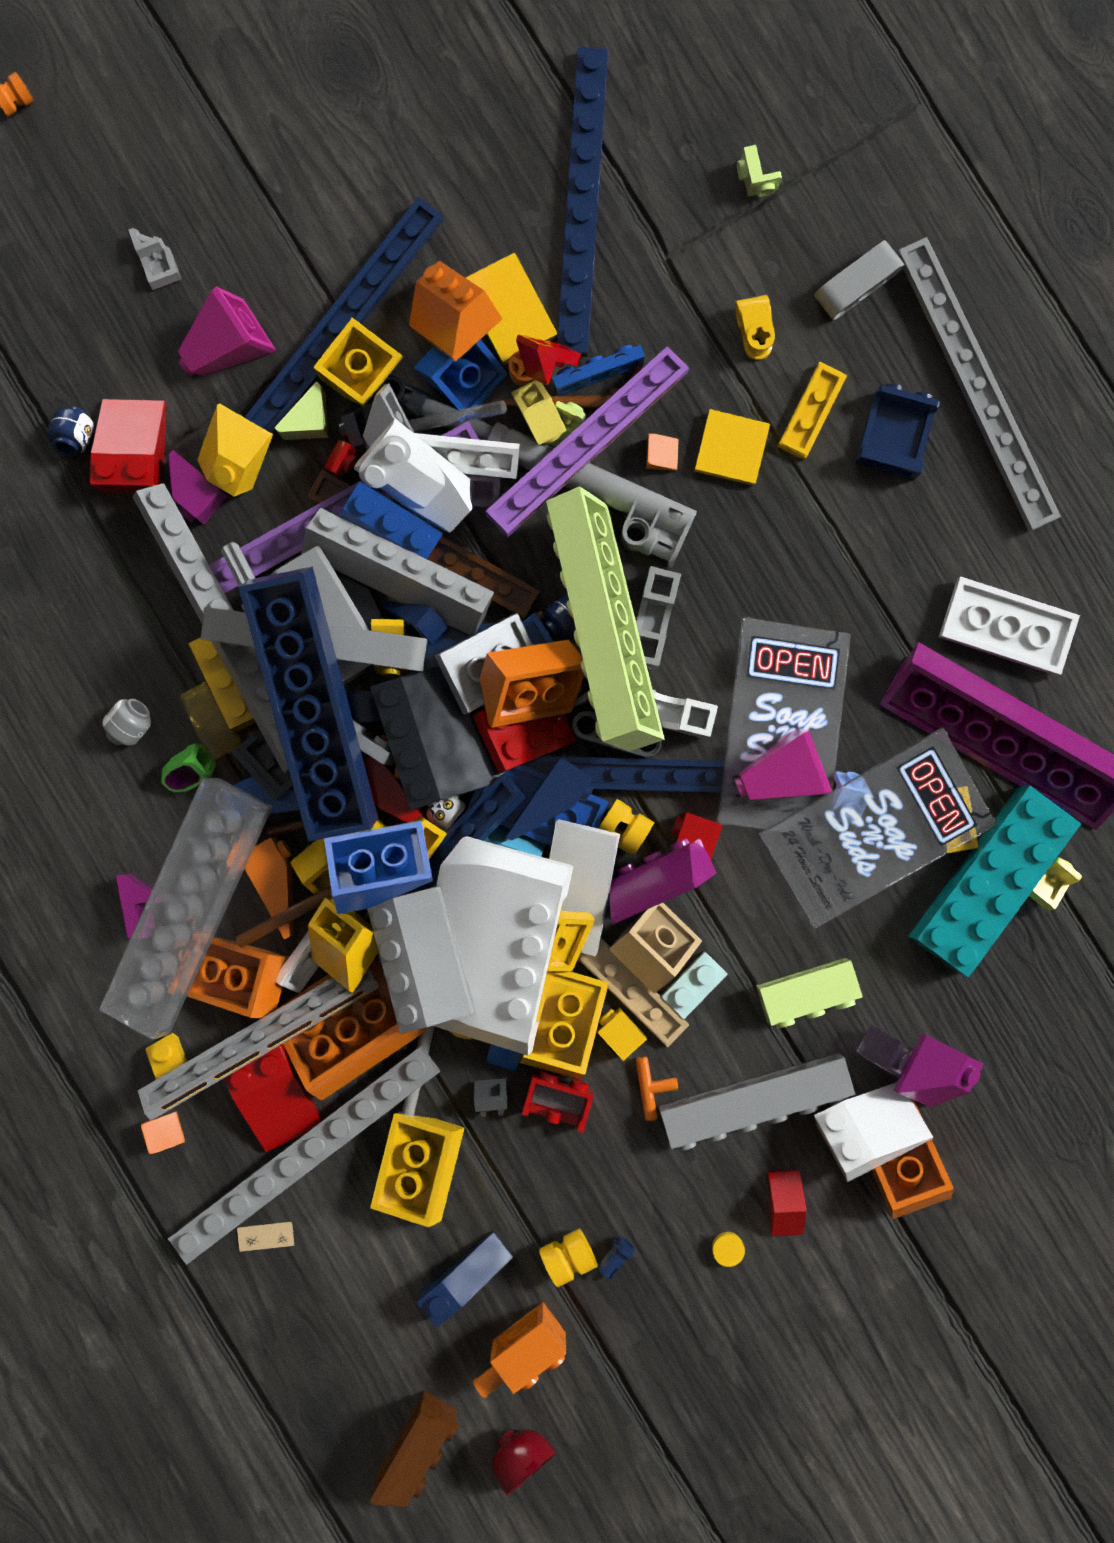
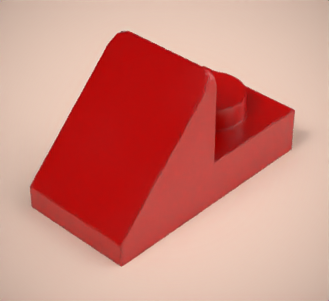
M520 334L516 338L526 374L545 385L549 384L555 366L563 368L565 363L578 365L581 353L564 345Z

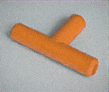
M642 1056L636 1058L635 1061L645 1120L654 1121L658 1118L654 1094L678 1090V1082L676 1078L652 1081L648 1058Z

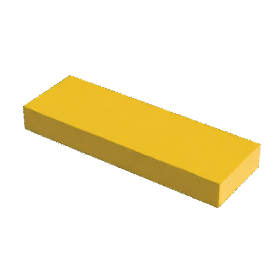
M822 362L818 363L777 447L803 460L807 458L847 377L846 374Z

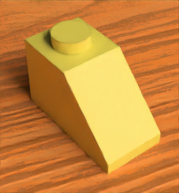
M534 380L511 392L538 446L542 443L554 442L562 433L567 431L552 398L541 382Z

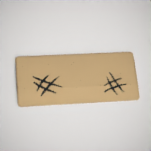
M292 1222L237 1228L240 1252L294 1246Z

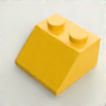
M351 318L313 368L323 382L344 398L364 407L403 357L354 318Z

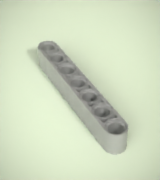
M211 607L204 608L201 639L255 647L245 612ZM328 624L337 659L423 671L427 639Z

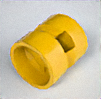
M616 799L597 829L620 834L618 848L633 856L645 840L654 822L640 813L633 815L631 807ZM620 821L628 824L624 831L617 827Z
M580 1228L563 1236L561 1244L553 1241L539 1249L545 1268L556 1287L574 1280V1273L576 1272L583 1275L598 1267L593 1251Z

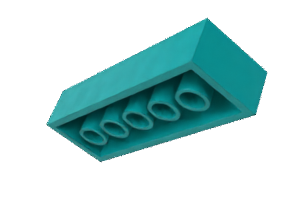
M1032 786L1018 787L979 839L978 848L971 850L908 937L956 973L969 978L1075 834L1081 823Z

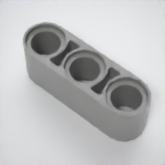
M884 240L825 283L814 296L831 319L836 320L892 279L903 269L905 264L889 243Z

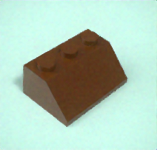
M426 1390L424 1391L376 1475L369 1502L374 1505L407 1507L413 1496L415 1498L420 1496L427 1481L424 1478L429 1468L432 1470L436 1468L443 1454V1451L440 1450L445 1440L450 1442L458 1429L459 1423L456 1422L458 1409Z

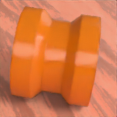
M517 351L510 357L509 373L512 382L522 387L534 381V379L530 378L527 374H523L525 369L520 353Z

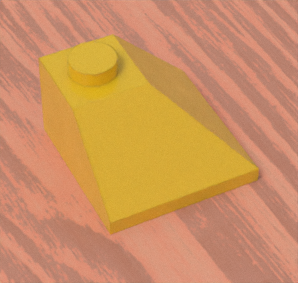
M217 404L197 459L207 481L234 497L252 490L273 434L227 407Z

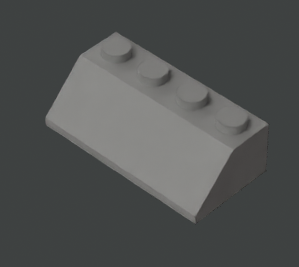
M319 545L271 574L274 575L313 566L327 623L329 625L369 630ZM337 659L343 685L354 680L375 665Z
M441 886L392 898L372 908H368L400 1034L475 1013Z

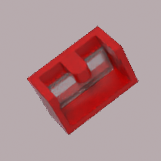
M541 1070L539 1075L533 1073L522 1108V1115L528 1116L529 1112L545 1116L548 1122L559 1124V1121L576 1125L577 1131L583 1133L594 1097V1092L588 1089L589 1084L576 1079H571L570 1084L558 1081L559 1075L545 1070Z

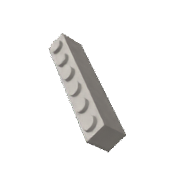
M322 508L319 509L306 527L301 554L319 545L334 570L402 603L430 607L435 610L446 624L470 636L476 634L488 611L494 594L493 591Z
M837 1053L660 1105L659 1110L671 1149L678 1148L679 1151L695 1147L697 1141L707 1138L709 1142L718 1141L726 1138V1133L738 1130L739 1133L749 1132L756 1129L758 1123L768 1120L770 1124L779 1123L787 1120V1115L799 1112L800 1115L810 1114L817 1111V1106L829 1103L830 1106H834L856 1094L845 1058Z

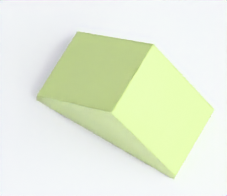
M317 381L276 425L275 430L284 440L328 438L326 394Z

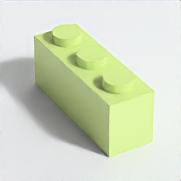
M847 958L756 985L766 1020L771 1026L776 1024L777 1028L790 1026L795 1023V1018L804 1015L807 1016V1019L822 1016L825 1014L824 1009L836 1006L837 1009L851 1007L856 1004V999L862 998L852 962Z

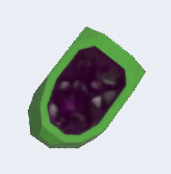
M203 744L189 745L185 750L173 756L162 768L161 783L173 792H186L201 785L212 777L216 765L212 753Z

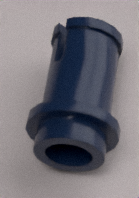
M622 1236L618 1240L614 1239L612 1241V1248L598 1263V1271L610 1280L627 1258L631 1259L633 1257L632 1252L635 1250V1247Z

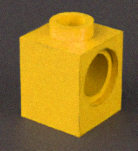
M620 1007L615 1012L612 1009L608 1010L599 1019L598 1034L623 1061L647 1040L644 1033Z

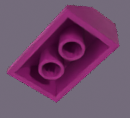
M685 838L670 846L672 851L662 855L659 850L644 857L645 863L638 867L632 862L618 869L619 876L612 879L610 885V909L613 923L615 924L693 890L714 876L716 871L701 839L689 843L688 839Z

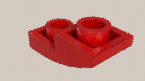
M338 440L324 469L342 478L345 472L349 473L356 462L357 456L354 455L356 449L347 442Z

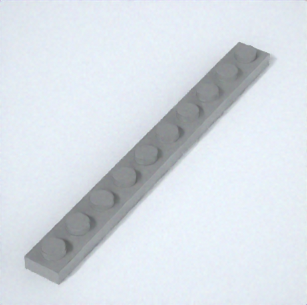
M925 237L899 249L897 255L905 264L903 267L904 272L1028 531L1035 530L1060 518V513L928 238Z
M165 484L137 490L133 495V499L201 623L203 624L205 607L234 611ZM212 641L283 773L288 772L289 769L255 648Z
M421 1045L173 1234L168 1240L187 1265L440 1072L439 1068Z

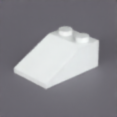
M897 1082L844 1100L814 1115L816 1125L847 1182L933 1139L912 1100L893 1091Z

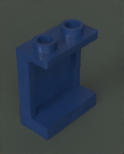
M896 384L880 385L873 395L855 464L915 480L922 473L925 461H922L934 414L939 409L941 402L933 399V396L928 393L916 392L913 394L903 391V388Z

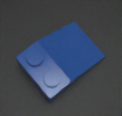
M422 821L324 838L332 896L337 914L372 908L433 881Z

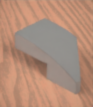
M129 229L135 250L141 259L152 290L182 279L170 248L165 246L161 238L156 236L151 238L140 234L137 229Z

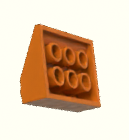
M378 954L371 963L370 968L380 986L379 988L283 1043L306 1091L321 1101L428 1030L426 1027L400 1034L386 978L382 977V964L377 961ZM329 974L326 975L325 977H323L322 979H320L319 981H317L316 983H314L313 985H311L310 987H308L307 989H305L304 991H302L301 993H299L298 995H296L295 997H293L277 1009L293 1001L299 996L305 994L306 992L312 990L313 988L324 983L332 977Z

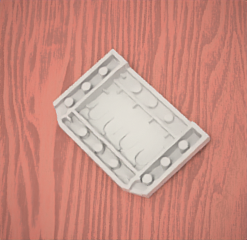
M467 836L459 841L440 865L436 887L441 886L475 1013L433 1026L521 1054L529 1055L532 1053L539 1021H536L562 902L567 897L573 871L572 865Z

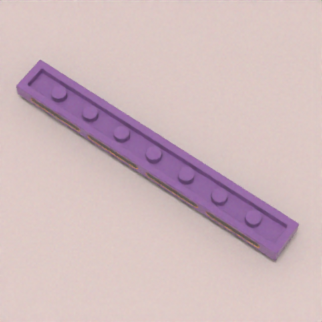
M667 346L489 507L485 515L508 538L541 508L547 500L553 497L688 373L689 367Z

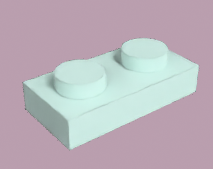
M704 951L671 984L661 997L685 1019L728 974Z

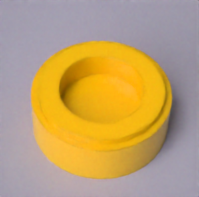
M720 1233L712 1243V1252L719 1264L732 1267L742 1261L745 1248L742 1240L735 1233Z

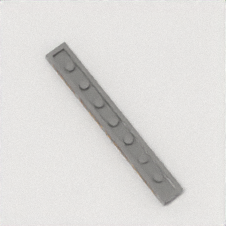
M368 968L354 993L349 992L332 977L139 1089L138 1094L144 1114L150 1120L155 1119L376 990L380 986L371 968Z

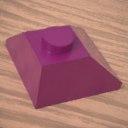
M921 1033L893 1091L933 1107L970 1093L972 1087L980 1078V1071L984 1064Z

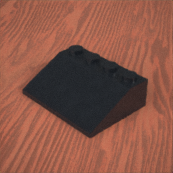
M440 666L400 676L370 687L410 810H419L491 786L501 775L472 717L474 714L484 710L483 705L469 713L463 714Z

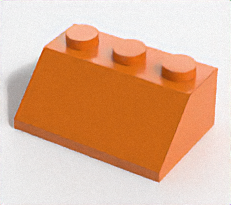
M441 261L429 266L425 270L424 275L416 281L409 326L455 362L502 320L485 290Z
M569 640L488 652L486 654L480 675V683L487 720L491 728L572 713L584 674L581 668L583 657Z

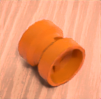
M17 72L9 75L7 81L4 82L5 84H0V106L8 117L16 113L18 105L28 106L35 102Z

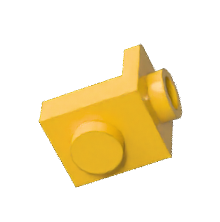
M174 1033L169 1034L145 1049L156 1080L188 1062L179 1037Z

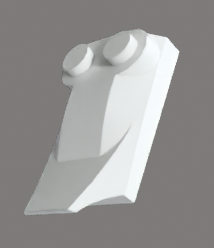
M396 419L391 422L355 464L354 469L359 472V476L365 485L372 488H380L428 524L449 533L473 508L469 494L470 478Z

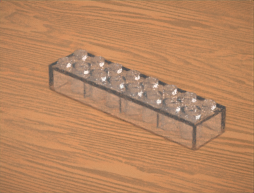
M205 778L201 780L99 1008L101 1012L151 1040L171 1032L271 812L272 805L220 778Z

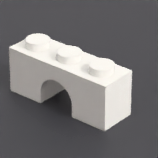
M653 690L662 728L708 739L711 736L718 706L688 698L669 697Z

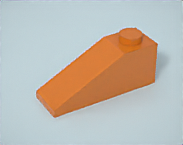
M271 837L238 856L271 917L294 905L292 865L289 860L292 854L285 841H279L277 837ZM294 920L278 928L283 939L295 935Z

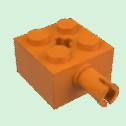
M544 1302L493 1339L490 1358L492 1367L473 1380L476 1390L483 1398H486L488 1394L504 1382L513 1394L521 1388L525 1391L538 1381V1375L546 1369L554 1370L564 1361V1356L566 1355V1332Z

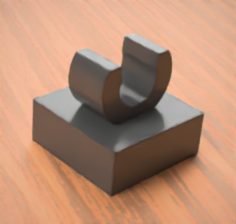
M506 1078L474 1081L475 1112H480L482 1117H486V1111L498 1110L499 1116H503L504 1110L507 1109Z

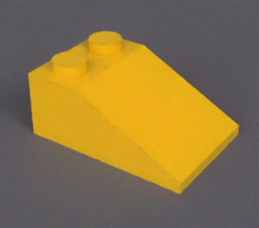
M547 971L536 1021H539L533 1050L529 1055L521 1054L519 1063L577 1080L584 1077L609 983L570 971Z

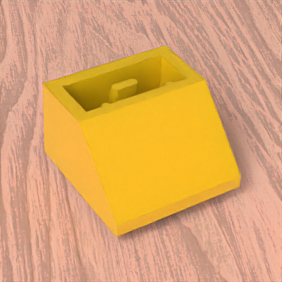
M324 898L308 924L312 961L349 992L354 993L379 952L371 924L354 911L337 914L334 901Z

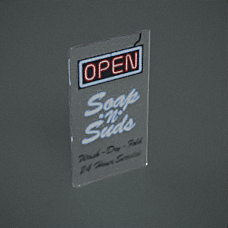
M751 617L742 618L718 815L719 824L782 832L793 831L798 834L810 832L813 836H818L819 838L827 837L829 822L825 817V810L832 798L833 777L835 775L851 634L752 619ZM798 728L810 731L832 792L819 795L749 800L747 796L740 797L734 780L739 779L738 774L792 731ZM804 818H808V819L810 820V824H803V825H808V826H812V827H811V828H803V829H808V830L813 829V830H811V831H804V830L801 829V828L804 827V826L799 825L798 823H799V822L808 823V821L804 819Z
M940 728L760 832L759 835L760 840L765 843L807 914L810 924L816 929L997 826L950 741L947 731L944 728Z

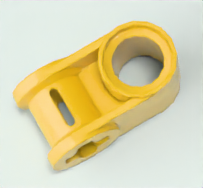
M762 295L735 301L737 323L741 330L746 355L753 360L766 359L771 353L775 340L768 296ZM756 338H759V339H760V342H761V343H764V345H760V344H759V341H758V340H755V339H756Z

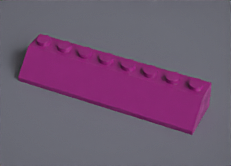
M917 643L902 663L880 702L882 707L1017 785L1032 786L1069 815L1095 830L1114 812V754L925 645Z

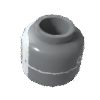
M124 699L116 702L103 719V727L107 738L116 745H135L151 726L148 708L136 699Z

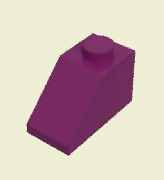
M172 450L169 454L172 498L180 505L179 512L191 523L197 519L202 524H205L228 496L219 487L208 482L202 473Z

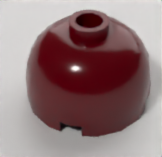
M511 1429L497 1441L500 1448L493 1456V1476L501 1490L508 1496L554 1457L556 1451L542 1434L534 1430L524 1429L515 1434Z

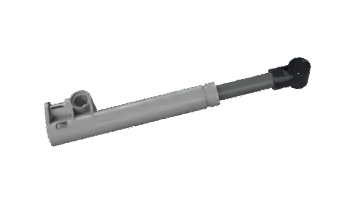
M390 373L377 390L378 393L388 383L391 387L400 389L396 398L403 412L419 420L424 417L451 430L469 421L479 440L520 444L518 466L529 471L554 449V447L546 443L538 446L534 438L514 429L510 430L508 429L509 427L499 422L492 426L430 398V393L403 382L396 374ZM590 463L565 485L569 489L580 486L607 504V506L628 514L620 537L624 548L633 552L639 551L648 556L650 554L668 561V567L672 568L695 518L696 510ZM637 528L642 531L644 538L640 541H632L627 536V531Z

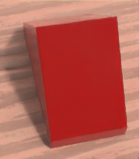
M767 1171L771 1236L803 1235L807 1209L800 1171Z

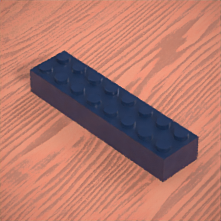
M313 566L250 579L238 586L308 841L371 830L378 815Z

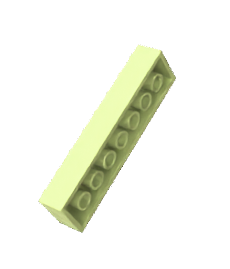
M579 486L547 500L549 513H547L546 517L550 528L554 532L555 542L553 543V548L556 556L560 559L562 567L560 578L567 589L569 597L567 601L568 611L572 618H574L576 627L574 638L579 648H581L583 657L581 668L583 674L588 679L590 687L588 699L591 706L595 709L597 717L595 729L597 735L604 743L627 751H633L665 739L608 506Z

